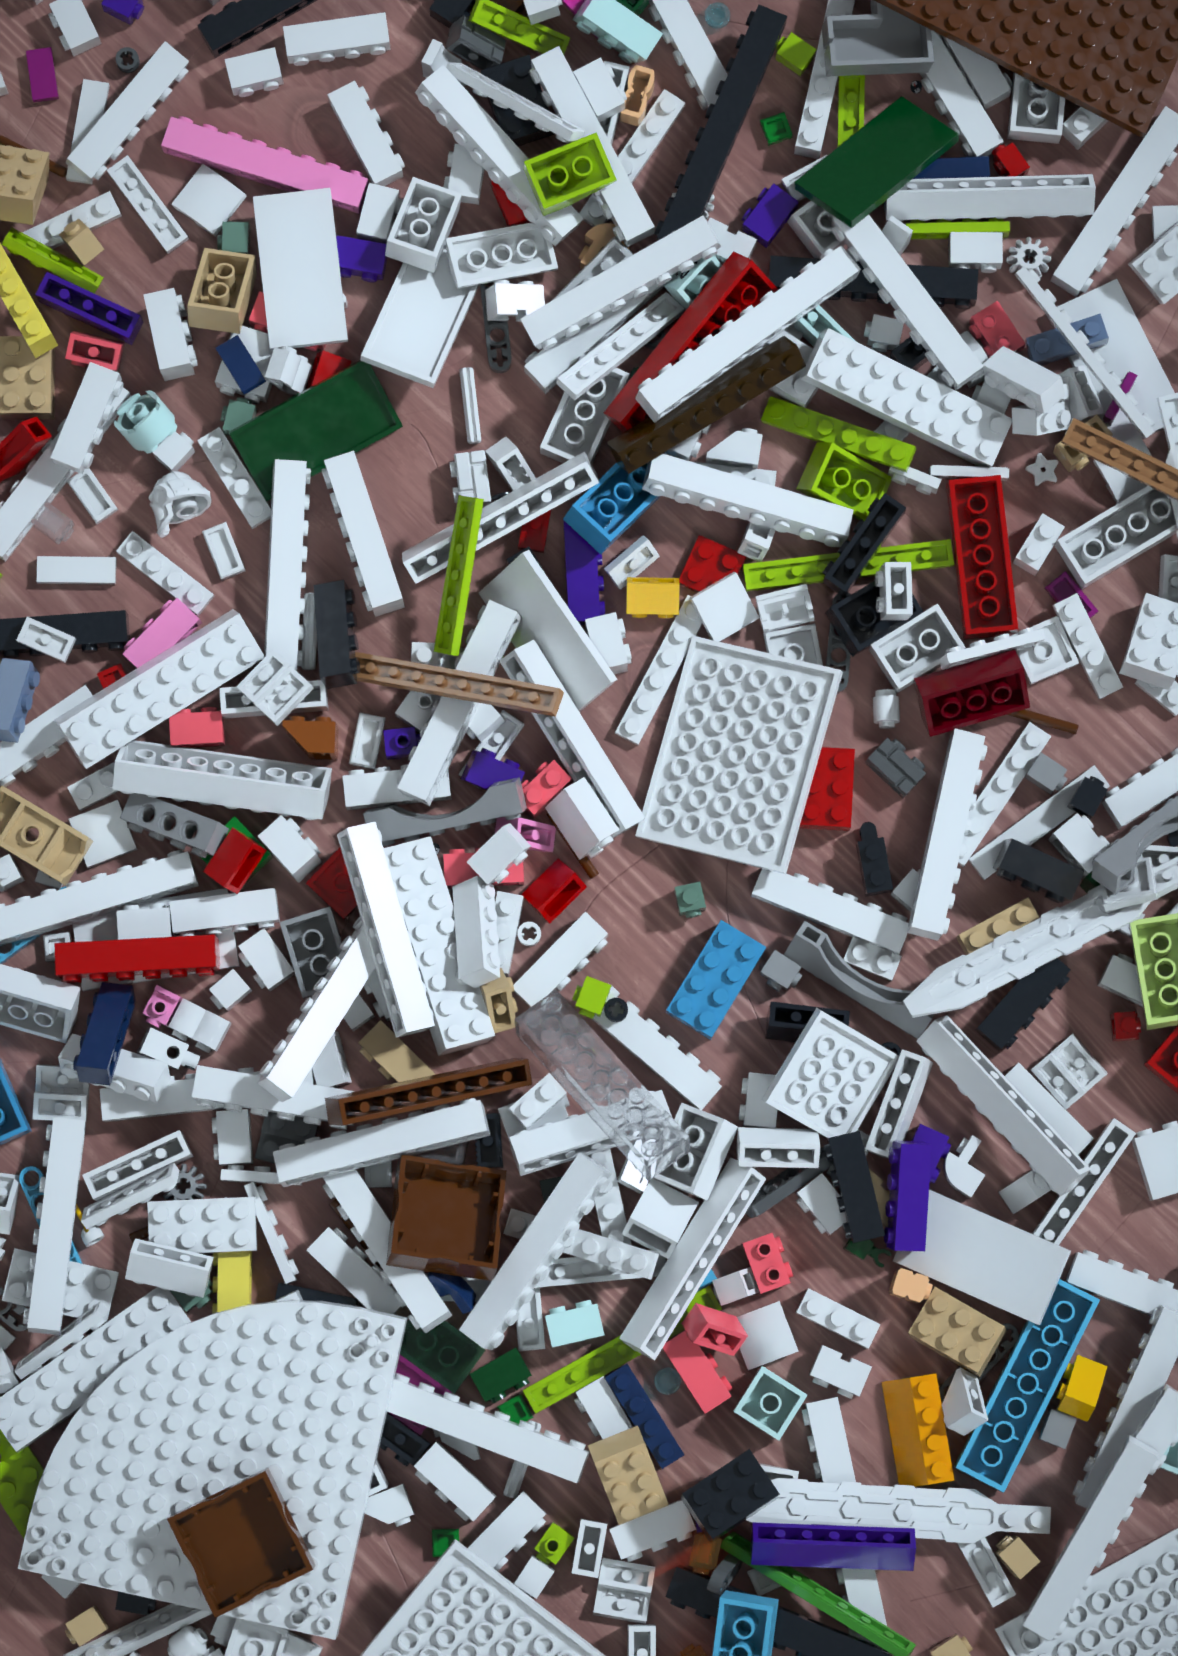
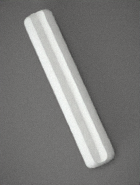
M466 367L461 368L459 372L467 442L469 444H477L481 442L474 371L473 368Z
M305 593L301 667L304 670H315L317 650L314 593Z
M529 1420V1423L535 1425L534 1430L540 1432L541 1424ZM514 1460L503 1492L505 1496L513 1499L517 1498L528 1467L527 1464Z

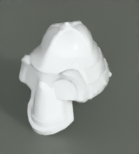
M172 471L160 478L148 497L156 519L157 534L161 538L169 534V524L182 523L204 513L211 504L210 491L199 482L193 480L189 475L180 471Z

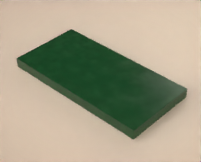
M901 96L795 181V190L853 228L959 141V134Z
M359 360L228 433L267 502L272 498L273 462L275 459L307 461L306 468H311L312 477L320 473L321 469L326 468L324 460L351 451L356 453L402 428L403 425L371 365Z

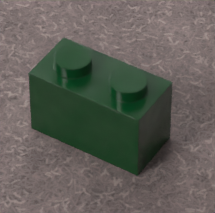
M514 1348L470 1373V1376L484 1401L491 1400L492 1404L506 1397L504 1391L513 1386L517 1391L529 1384L528 1378L532 1374L518 1349Z

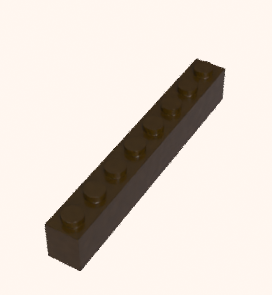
M782 336L736 364L656 423L648 417L610 440L607 444L617 464L629 474L806 367V364L797 345L786 336Z

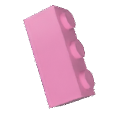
M178 598L174 601H167L160 609V616L156 620L150 619L143 626V633L137 639L133 637L124 646L125 652L123 656L136 669L190 636L202 624L200 618Z

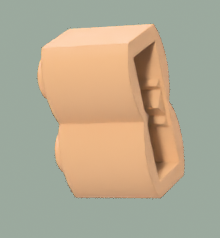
M635 65L632 68L628 77V90L625 92L627 100H625V110L620 112L621 122L638 127L645 118L647 101L652 96L654 90L655 76L653 69Z

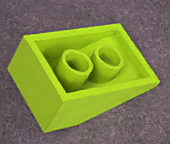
M597 132L526 160L523 166L543 216L566 208L617 181Z
M817 442L796 489L809 497L854 509L852 517L865 521L870 514L867 511L875 498L880 500L884 493L887 492L892 477L832 442Z

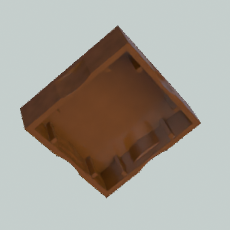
M401 1154L396 1167L386 1265L492 1281L498 1267L501 1236L499 1218L504 1204L507 1170L474 1165H452L440 1160Z
M269 1468L170 1515L167 1519L184 1555L191 1562L195 1570L198 1584L215 1618L249 1602L256 1595L268 1589L279 1587L314 1570L316 1566Z

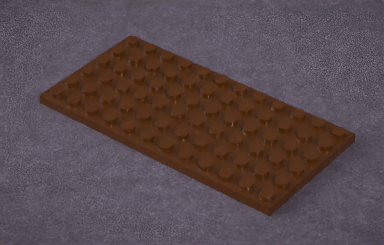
M874 0L1143 138L1148 130L1178 60V0Z

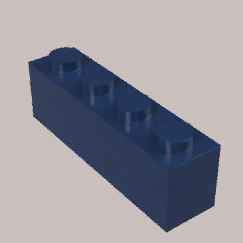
M989 156L936 159L913 179L990 177Z
M102 982L99 992H95L93 998L94 1009L87 1016L86 1034L81 1036L80 1054L75 1056L73 1069L77 1071L79 1082L111 1085L136 1003L133 985Z
M628 1364L605 1377L634 1426L639 1427L643 1440L661 1469H664L685 1455Z

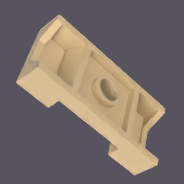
M1 786L0 847L66 886L94 841L6 787ZM31 828H37L39 831L38 838L35 841H27V831Z

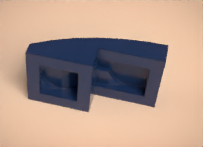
M238 335L215 348L244 395L266 382Z
M434 1272L428 1273V1279L440 1297L450 1294L463 1314L472 1311L476 1293L461 1276Z

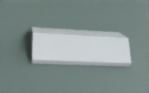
M533 222L446 238L445 240L450 271L458 289L558 270L552 242L547 241L542 236L541 230Z

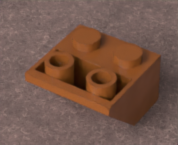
M290 716L289 720L282 721L286 734L311 760H338L339 729L336 722L331 721L330 717H315V721H305V717Z

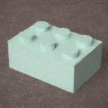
M585 0L572 19L578 23L576 27L588 35L591 32L599 38L597 40L598 43L607 49L612 47L619 52L618 56L629 64L632 62L636 64L646 60L663 35L659 30L616 0Z

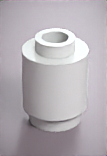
M882 689L875 691V697H873V721L875 724H879V728H894L895 723L900 722L899 697L896 696V690Z

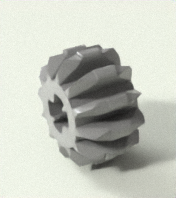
M181 1164V1173H179L177 1184L173 1189L164 1194V1199L167 1200L173 1196V1200H194V1196L203 1199L204 1195L199 1193L198 1189H206L207 1185L203 1183L198 1184V1181L205 1177L204 1174L201 1173L193 1177L197 1167L192 1166L187 1173V1165ZM183 1179H187L186 1183L191 1185L189 1189H186L185 1194H181L182 1190L177 1189L178 1184H182Z

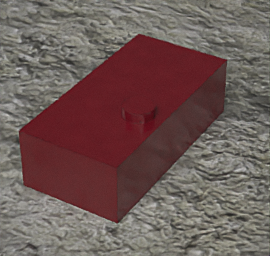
M1015 649L914 678L921 718L930 737L952 731L955 728L959 729L1030 708L1024 667Z

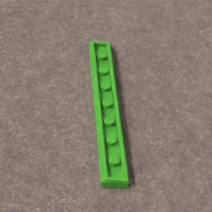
M732 1531L723 1539L720 1548L892 1655L910 1656L916 1646L915 1643L790 1566L751 1565V1542L736 1532Z

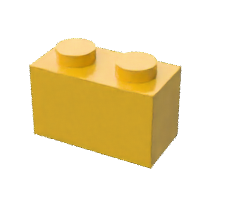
M627 577L626 614H632V617L645 618L647 614H658L659 618H672L673 615H679V578Z
M1077 1355L1073 1364L1068 1363L1063 1373V1378L1067 1380L1065 1384H1061L1056 1398L1060 1399L1057 1410L1088 1422L1096 1407L1108 1366Z

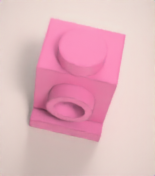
M156 985L143 1011V1014L147 1016L146 1022L157 1028H160L161 1024L168 1027L182 998ZM158 1003H164L165 1009L163 1012L156 1011L155 1007Z

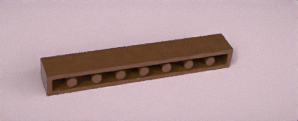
M511 1058L325 1098L328 1123L329 1125L344 1126L532 1085L529 1059Z

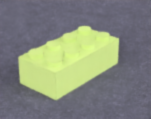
M1178 913L1138 919L1130 923L1129 928L1146 1028L1151 1030L1177 1026Z

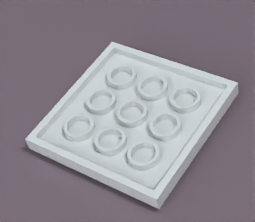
M816 1008L761 1100L827 1138L856 1132L896 1067L899 1056Z

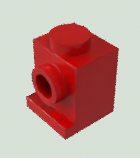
M1013 142L1007 146L1001 144L991 152L995 162L993 166L1001 177L1003 175L1008 177L1026 176L1028 174L1030 166Z
M1135 1011L1117 1012L1110 1015L1112 1042L1139 1040L1141 1021Z

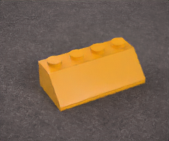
M936 1373L881 1382L898 1484L915 1487L954 1481Z

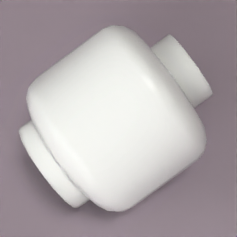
M190 1625L185 1626L170 1637L167 1652L169 1656H203L205 1650L208 1649L206 1643L208 1637L201 1628L196 1629Z

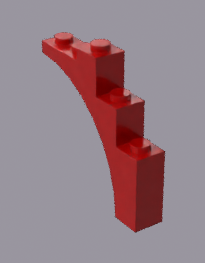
M37 416L20 422L0 442V483L4 479L19 474L52 438V435Z

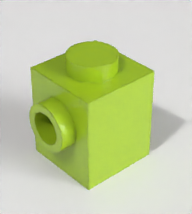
M791 32L787 38L783 36L778 42L775 49L778 51L775 59L801 77L815 57L817 49Z
M586 976L583 986L577 985L572 999L577 1001L575 1008L580 1009L578 1014L590 1019H594L595 1015L600 1017L612 985Z
M552 1522L534 1548L538 1551L536 1557L547 1565L551 1562L556 1565L575 1537Z

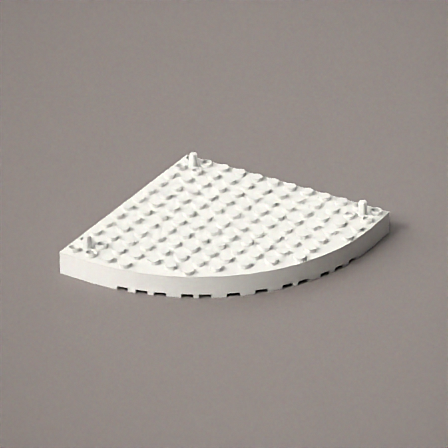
M271 1301L243 1305L213 1313L187 1323L150 1343L120 1365L94 1390L71 1419L53 1449L39 1481L28 1520L18 1569L212 1612L198 1584L195 1570L191 1562L184 1555L167 1519L170 1515L269 1468L316 1566L314 1570L279 1587L268 1589L256 1595L249 1602L222 1615L336 1640L340 1629L408 1318L326 1301Z

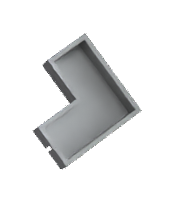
M870 0L871 14L826 17L822 25L823 48L826 49L824 53L826 76L928 73L934 63L931 30L874 0Z

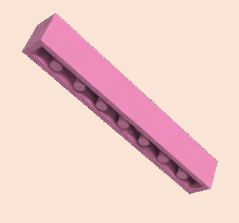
M179 116L178 119L170 118L161 144L164 153L204 164L208 167L288 192L330 188L333 206L360 214L369 184L365 174L355 170H350L349 173L340 170V166L326 162L325 165L317 163L315 158L308 155L298 157L292 155L290 150L282 147H277L276 149L266 147V143L260 140L252 139V142L242 139L241 135L234 132H228L227 134L218 132L216 127L209 124L199 126L193 124L191 119Z

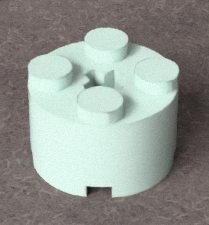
M150 390L145 391L146 395L140 396L137 393L128 398L117 411L119 415L118 420L114 419L115 427L136 450L145 451L147 454L155 451L158 444L167 436L172 435L177 429L174 414L156 393Z

